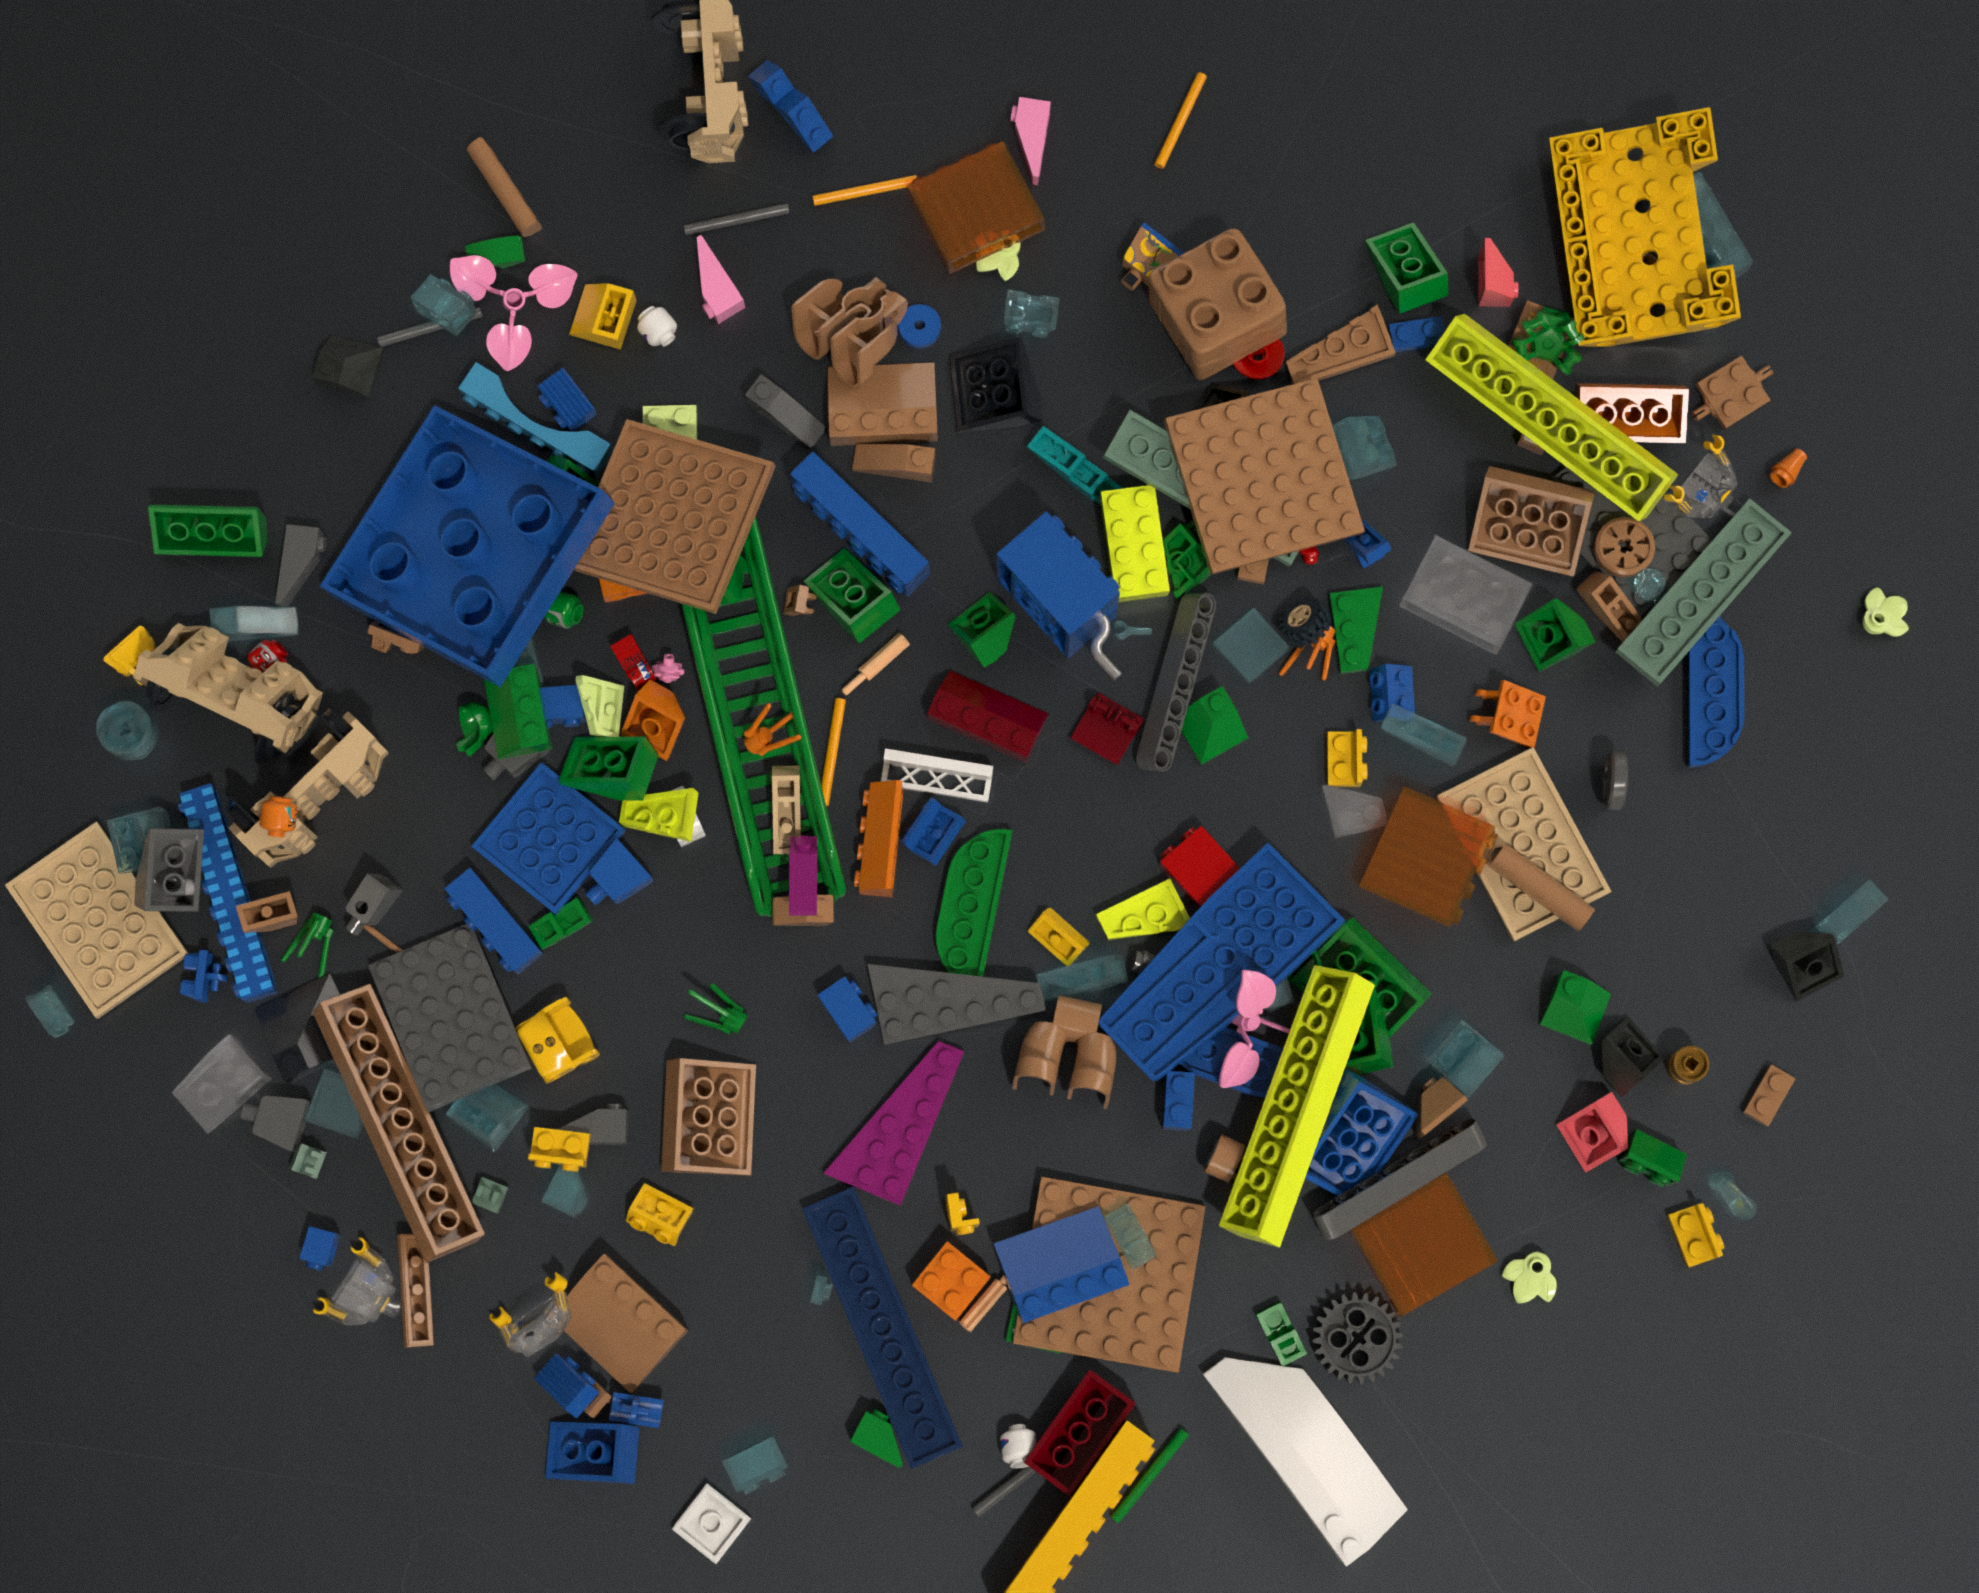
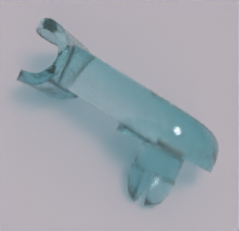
M1725 1170L1714 1175L1710 1179L1709 1185L1712 1189L1719 1190L1732 1213L1740 1220L1752 1219L1756 1215L1757 1205L1754 1203V1200L1745 1196L1733 1182L1735 1179L1733 1173Z

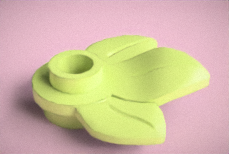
M1004 232L997 236L988 233L981 235L974 241V247L981 251L976 263L978 272H986L998 268L999 274L1004 281L1009 280L1016 273L1019 267L1017 254L1020 251L1021 245L1019 238L1015 234ZM1005 241H1010L1012 246L1005 248L1002 244Z
M1878 587L1868 593L1864 600L1867 611L1863 615L1862 622L1864 629L1868 633L1882 634L1885 632L1893 637H1897L1909 630L1908 625L1901 619L1908 609L1907 601L1900 596L1886 598Z
M1532 1252L1525 1259H1514L1506 1265L1502 1276L1505 1279L1514 1281L1513 1294L1517 1303L1529 1302L1537 1294L1543 1300L1550 1302L1556 1292L1557 1283L1555 1277L1550 1272V1259L1542 1252ZM1540 1262L1543 1266L1539 1271H1535L1532 1269L1533 1263Z

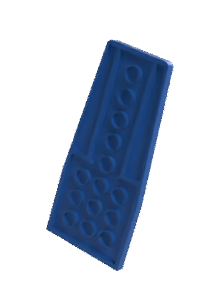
M1267 843L1207 899L1099 1019V1025L1147 1077L1156 1082L1240 1016L1236 1007V999L1241 984L1242 970L1260 972L1269 977L1277 986L1345 923V919Z

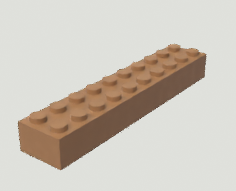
M371 984L320 1002L313 1011L314 1017L426 1263L476 1243L485 1233L432 1117L425 1109L410 1069Z

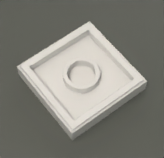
M707 1483L672 1530L717 1564L752 1518Z

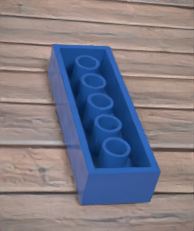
M814 452L790 473L791 486L794 489L792 493L802 503L807 501L813 507L811 511L821 521L826 519L832 525L830 529L838 538L842 540L845 537L852 544L850 548L858 557L861 558L864 555L870 561L869 567L878 576L883 574L890 581L888 585L898 595L903 593L908 597L930 576L929 562Z

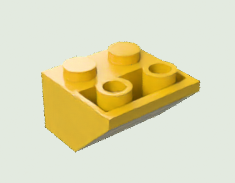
M609 283L586 284L569 334L621 350L637 301L634 291Z

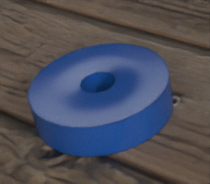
M917 304L908 307L905 316L898 324L900 337L907 345L913 348L931 346L937 341L941 333L939 315L933 308L927 305ZM922 323L925 327L922 330H918L915 328V325Z

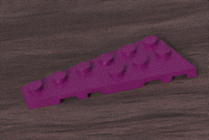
M938 1041L823 1174L901 1206L964 1051Z

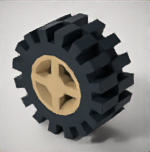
M1303 596L1302 601L1298 598L1295 600L1296 604L1290 603L1288 611L1283 610L1282 614L1284 617L1279 618L1281 624H1278L1282 634L1293 646H1298V648H1303L1304 645L1311 647V642L1314 644L1318 643L1317 638H1324L1326 635L1324 630L1329 631L1330 626L1328 624L1332 622L1330 613L1318 599L1313 596L1310 598Z

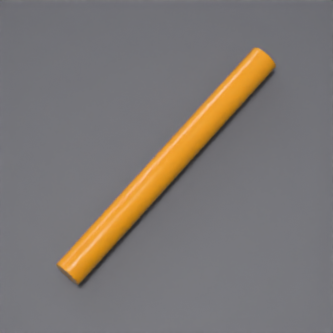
M1197 72L1154 163L1156 167L1164 169L1207 78L1205 74Z
M912 175L812 196L814 206L917 186L918 181L917 176Z
M835 698L821 782L826 806H829L846 703V700L841 698Z

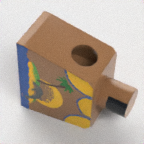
M1144 222L1123 258L1122 266L1128 273L1121 282L1131 291H1134L1141 281L1149 287L1150 273L1155 268L1184 254V252Z

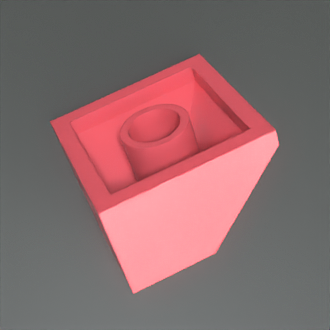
M1485 238L1478 254V306L1510 307L1514 298L1518 297V282H1514V272L1491 238Z
M1612 1092L1557 1124L1558 1129L1585 1173L1628 1148L1627 1115Z

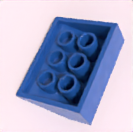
M1345 1068L1305 1179L1337 1196L1383 1169L1419 1114L1368 1080Z
M1099 1206L993 1244L1021 1324L1130 1285Z

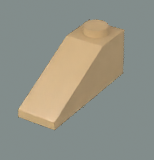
M772 766L773 854H789L790 837L801 836L800 766Z

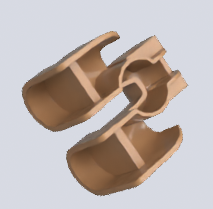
M876 277L864 287L850 290L844 297H842L841 293L842 282L838 279H826L793 303L791 309L794 337L801 349L813 359L819 360L831 350L833 368L838 376L850 387L858 388L872 377L873 366L887 355L895 345L898 335L897 325L905 316L908 303L897 292L889 291L886 288V284Z
M1059 995L1053 1023L1035 1022L1028 1029L1020 1050L1012 1089H1017L1019 1077H1036L1050 1083L1049 1095L1053 1096L1063 1048L1066 1042H1074L1077 1044V1054L1067 1099L1071 1100L1072 1092L1076 1088L1092 1089L1105 1095L1103 1109H1107L1113 1086L1117 1049L1110 1036L1097 1033L1102 1004Z

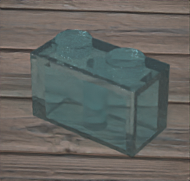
M431 274L410 297L416 312L455 336H458L477 314L473 305V298L467 292H459L447 280L443 278L439 280Z
M775 1436L722 1462L736 1493L743 1491L745 1495L759 1489V1482L769 1478L770 1482H773L785 1476L784 1470L789 1468Z

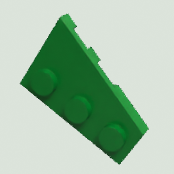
M1383 587L1329 594L1340 674L1368 670Z

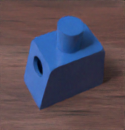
M616 839L589 871L590 876L597 883L585 895L595 906L607 895L615 904H619L651 884L654 880L622 843Z

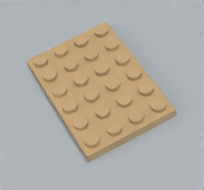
M1534 747L1436 796L1439 805L1513 942L1560 918L1489 867L1505 844L1588 904L1612 892Z
M98 822L93 823L5 884L97 1019L182 961L185 954H189L160 911H143L134 905L136 876Z

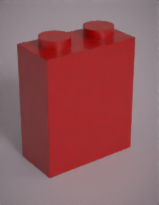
M1202 826L1197 830L1192 827L1181 837L1183 842L1175 848L1171 845L1160 855L1163 860L1160 861L1159 865L1198 909L1240 869Z

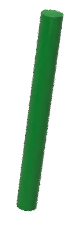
M1180 1428L1112 1513L1110 1517L1118 1524L1187 1439L1189 1434Z

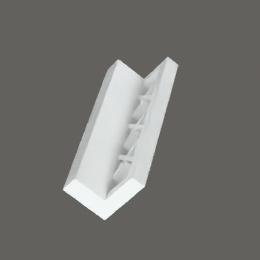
M885 749L881 781H893L887 780L889 766H898L907 774L900 780L903 783V789L988 803L993 766ZM907 768H911V769H915V770H913V771L910 773V772L907 770ZM921 770L928 771L934 779L925 786L918 785L912 777ZM933 772L942 774L936 777ZM947 775H954L960 782V785L953 790H949L943 787L940 780ZM961 777H966L968 779L963 782ZM910 779L912 783H906L905 781ZM974 779L985 780L984 795L971 793L966 785ZM935 783H937V785H938L940 788L931 787V786L934 785ZM964 788L966 792H961L958 790Z

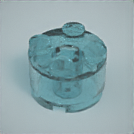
M130 701L117 702V704L107 707L102 711L96 723L97 736L102 746L121 760H142L147 757L157 743V722L141 706ZM131 728L130 733H126V735L123 734L124 730H129Z

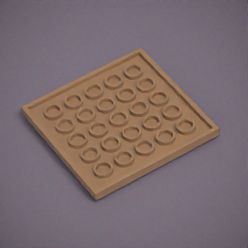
M1317 378L1167 417L1163 420L1211 575L1365 532Z
M626 419L598 487L604 490L615 504L574 568V571L716 614L776 467L774 462Z
M1041 1177L1032 1230L1099 1206L1130 1285L1021 1324L1017 1313L1012 1344L1179 1373L1206 1206Z

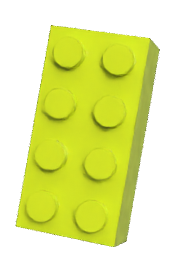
M1146 485L1102 491L1100 493V504L1110 574L1120 586L1118 589L1120 592L1119 602L1168 596L1170 589L1155 488Z

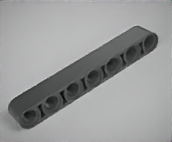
M1187 593L1181 598L1137 752V764L1142 770L1164 772L1172 765L1216 609L1215 599L1209 593Z
M1474 1118L1466 1119L1323 1204L1312 1213V1216L1324 1239H1335L1479 1153L1488 1143L1477 1121Z

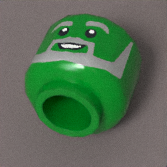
M560 591L544 619L549 624L569 629L581 621L584 608L578 596Z

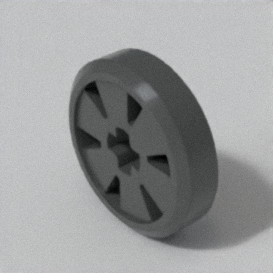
M1611 750L1606 756L1604 765L1603 802L1607 810H1620L1624 806L1627 794L1628 759L1623 750Z

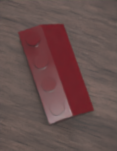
M951 670L939 687L927 712L929 721L1024 763L1028 762L1049 716L1044 711Z
M1089 1370L1024 1463L1072 1497L1132 1412L1136 1403Z

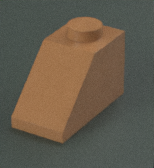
M290 891L236 906L243 933L270 932L297 924L298 916Z
M817 895V915L789 916V896L772 898V926H827L834 923L833 895Z

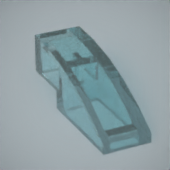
M1869 879L1809 932L1830 933L1835 937L1836 945H1838L1889 899Z

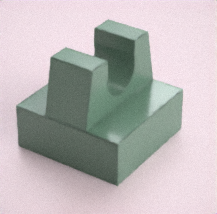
M298 1143L288 1169L317 1179L326 1152Z
M482 1177L471 1203L498 1214L509 1188Z

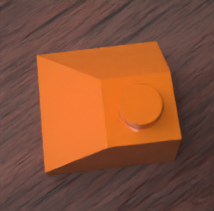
M649 680L635 695L620 733L623 737H646L658 753V757L665 761L669 759L685 720L674 693Z

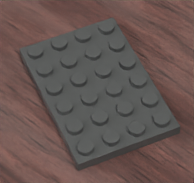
M1565 467L1550 481L1596 491L1579 556L1593 571L1611 575L1596 560L1594 554L1595 538L1607 522L1620 517H1633L1569 468ZM1664 495L1648 517L1640 521L1649 528L1654 537L1655 554L1652 561L1643 572L1636 576L1622 578L1611 575L1640 616H1643L1664 597L1713 541L1676 502L1665 501ZM1628 542L1618 543L1621 546L1620 551L1622 553L1626 551L1631 552L1628 548Z
M467 924L368 965L427 1112H431L531 1069L476 932L472 931Z

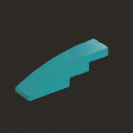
M1044 426L1027 445V448L1046 465L1100 507V493L1102 491L1124 489L1109 479L1107 473L1088 461L1083 453Z

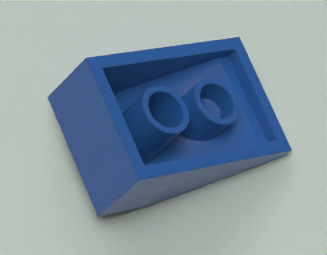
M550 1422L545 1479L635 1484L640 1427L624 1424Z

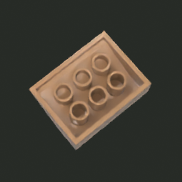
M934 363L874 365L872 377L858 388H852L841 380L833 367H828V412L831 446L938 441Z
M1489 466L1483 484L1468 551L1574 577L1596 491Z
M683 1058L667 1061L661 1172L751 1175L756 1078L755 1064Z
M606 1254L599 1258L564 1299L566 1312L561 1313L558 1306L550 1316L564 1332L631 1394L689 1331Z

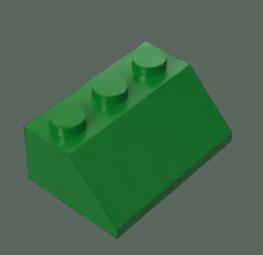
M535 664L512 668L501 687L484 680L498 759L551 750L552 743L540 676Z

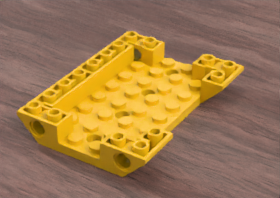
M1710 107L1656 117L1657 123L1606 133H1604L1603 128H1597L1549 138L1574 317L1577 323L1576 329L1578 333L1582 332L1585 337L1578 343L1579 346H1616L1713 329L1741 318L1734 265L1707 269L1693 172L1718 161ZM1634 148L1643 151V156L1638 161L1628 159V153ZM1640 200L1650 202V209L1645 213H1639L1635 210V206ZM1647 252H1655L1658 255V259L1653 265H1646L1643 262V256ZM1663 304L1665 306V313L1662 316L1654 317L1650 314V309L1653 305Z

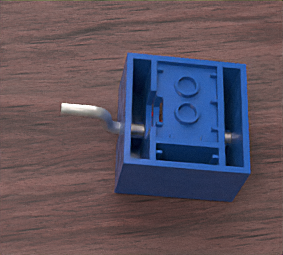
M1046 511L996 554L997 581L1067 658H1070L1093 638L1091 653L1094 659L1113 680H1116L1122 673L1103 653L1102 644L1109 636L1111 630L1110 622L1117 617V604L1119 603L1120 595L1118 589L1120 586L1110 575L1106 577L1099 570L1102 568L1100 563L1092 555L1088 557L1081 550L1083 545L1074 535L1068 536L1063 530L1065 526L1056 515L1051 517Z

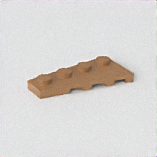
M1377 304L1367 313L1356 317L1343 328L1332 332L1327 338L1317 344H1313L1286 361L1285 366L1293 385L1315 378L1320 381L1393 357L1396 352Z

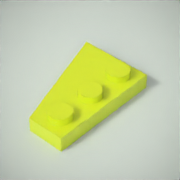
M694 788L647 794L644 796L643 801L622 800L619 823L627 828L692 842L698 792Z
M1171 879L1096 914L1108 940L1179 931L1190 919Z

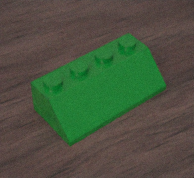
M148 506L154 554L262 557L268 543L266 517L258 507Z

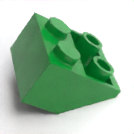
M1636 1129L1631 1132L1628 1138V1148L1622 1151L1618 1161L1624 1164L1623 1169L1635 1175H1638L1639 1172L1649 1176L1648 1181L1663 1188L1664 1185L1670 1186L1679 1182L1687 1154Z

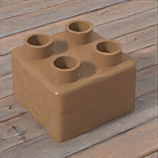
M1229 229L1190 251L1155 268L1149 275V304L1184 357V361L1189 366L1191 372L1198 380H1204L1248 354L1277 341L1287 333L1286 304L1244 235L1238 229Z

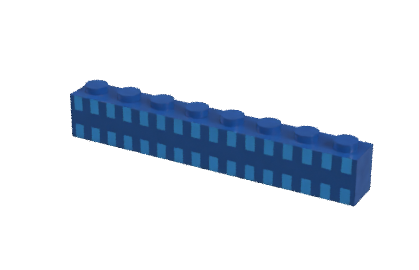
M210 783L179 793L181 802H178L179 811L183 818H187L189 827L186 829H204L201 867L204 879H201L205 894H210L212 904L209 905V910L213 920H217L220 930L217 931V937L220 945L226 947L228 956L224 957L228 971L233 972L236 982L232 983L234 993L237 998L241 997V1000L246 1003L277 994L279 992L261 933H243L236 906L251 902L217 788Z

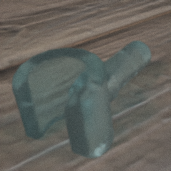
M1116 621L1114 623L1115 627L1125 628V631L1121 634L1114 633V636L1120 640L1127 638L1128 635H1151L1152 632L1151 628L1128 627L1123 621Z

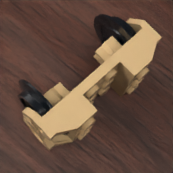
M674 0L668 2L660 11L653 15L651 19L652 27L667 35L682 36L684 53L703 52L705 96L686 97L687 114L674 116L661 122L658 126V134L662 138L669 140L672 146L690 150L691 158L706 163L735 162V152L744 137V126H748V113L746 102L744 101V92L738 90L737 82L723 83V62L739 61V52L744 51L739 15L733 14L732 5L728 0Z
M178 623L171 629L160 646L152 652L145 650L139 655L133 678L147 686L146 696L150 699V710L152 713H162L176 696L185 697L251 729L253 733L259 735L254 754L255 762L258 764H264L270 758H279L289 750V747L293 746L294 741L297 742L305 735L316 716L312 709L318 710L323 692L315 689L302 672L292 668L287 663L277 660L262 673L258 669H252L240 663L235 658L225 656L229 637L221 634L217 629L207 626H184ZM297 702L303 704V707H297Z
M314 708L312 709V712L334 734L328 733L311 751L320 762L284 796L291 798L292 803L298 807L295 830L285 832V837L268 836V830L262 829L259 825L262 803L269 800L270 796H275L271 791L250 809L253 811L252 814L228 791L225 793L231 803L226 810L237 821L229 827V830L270 868L277 862L298 857L302 853L306 854L315 846L316 843L314 841L318 837L303 822L306 819L310 820L315 817L320 811L319 806L326 799L328 801L333 799L339 793V787L342 784L357 799L361 795L363 797L366 796L374 788L375 785L373 783L378 778L382 761L389 753L349 712L341 720L330 709L324 713Z

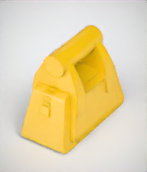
M138 626L104 656L103 660L117 670L116 672L126 677L131 674L134 676L139 655L145 650L152 652L157 647L149 632L143 626Z

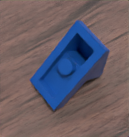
M1363 520L1365 532L1345 538L1344 540L1360 565L1366 568L1383 558L1387 552L1391 551V547L1383 536Z

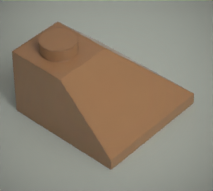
M1433 1077L1421 1087L1424 1092L1418 1097L1417 1113L1419 1115L1416 1118L1415 1136L1418 1140L1468 1101L1444 1077L1438 1081Z

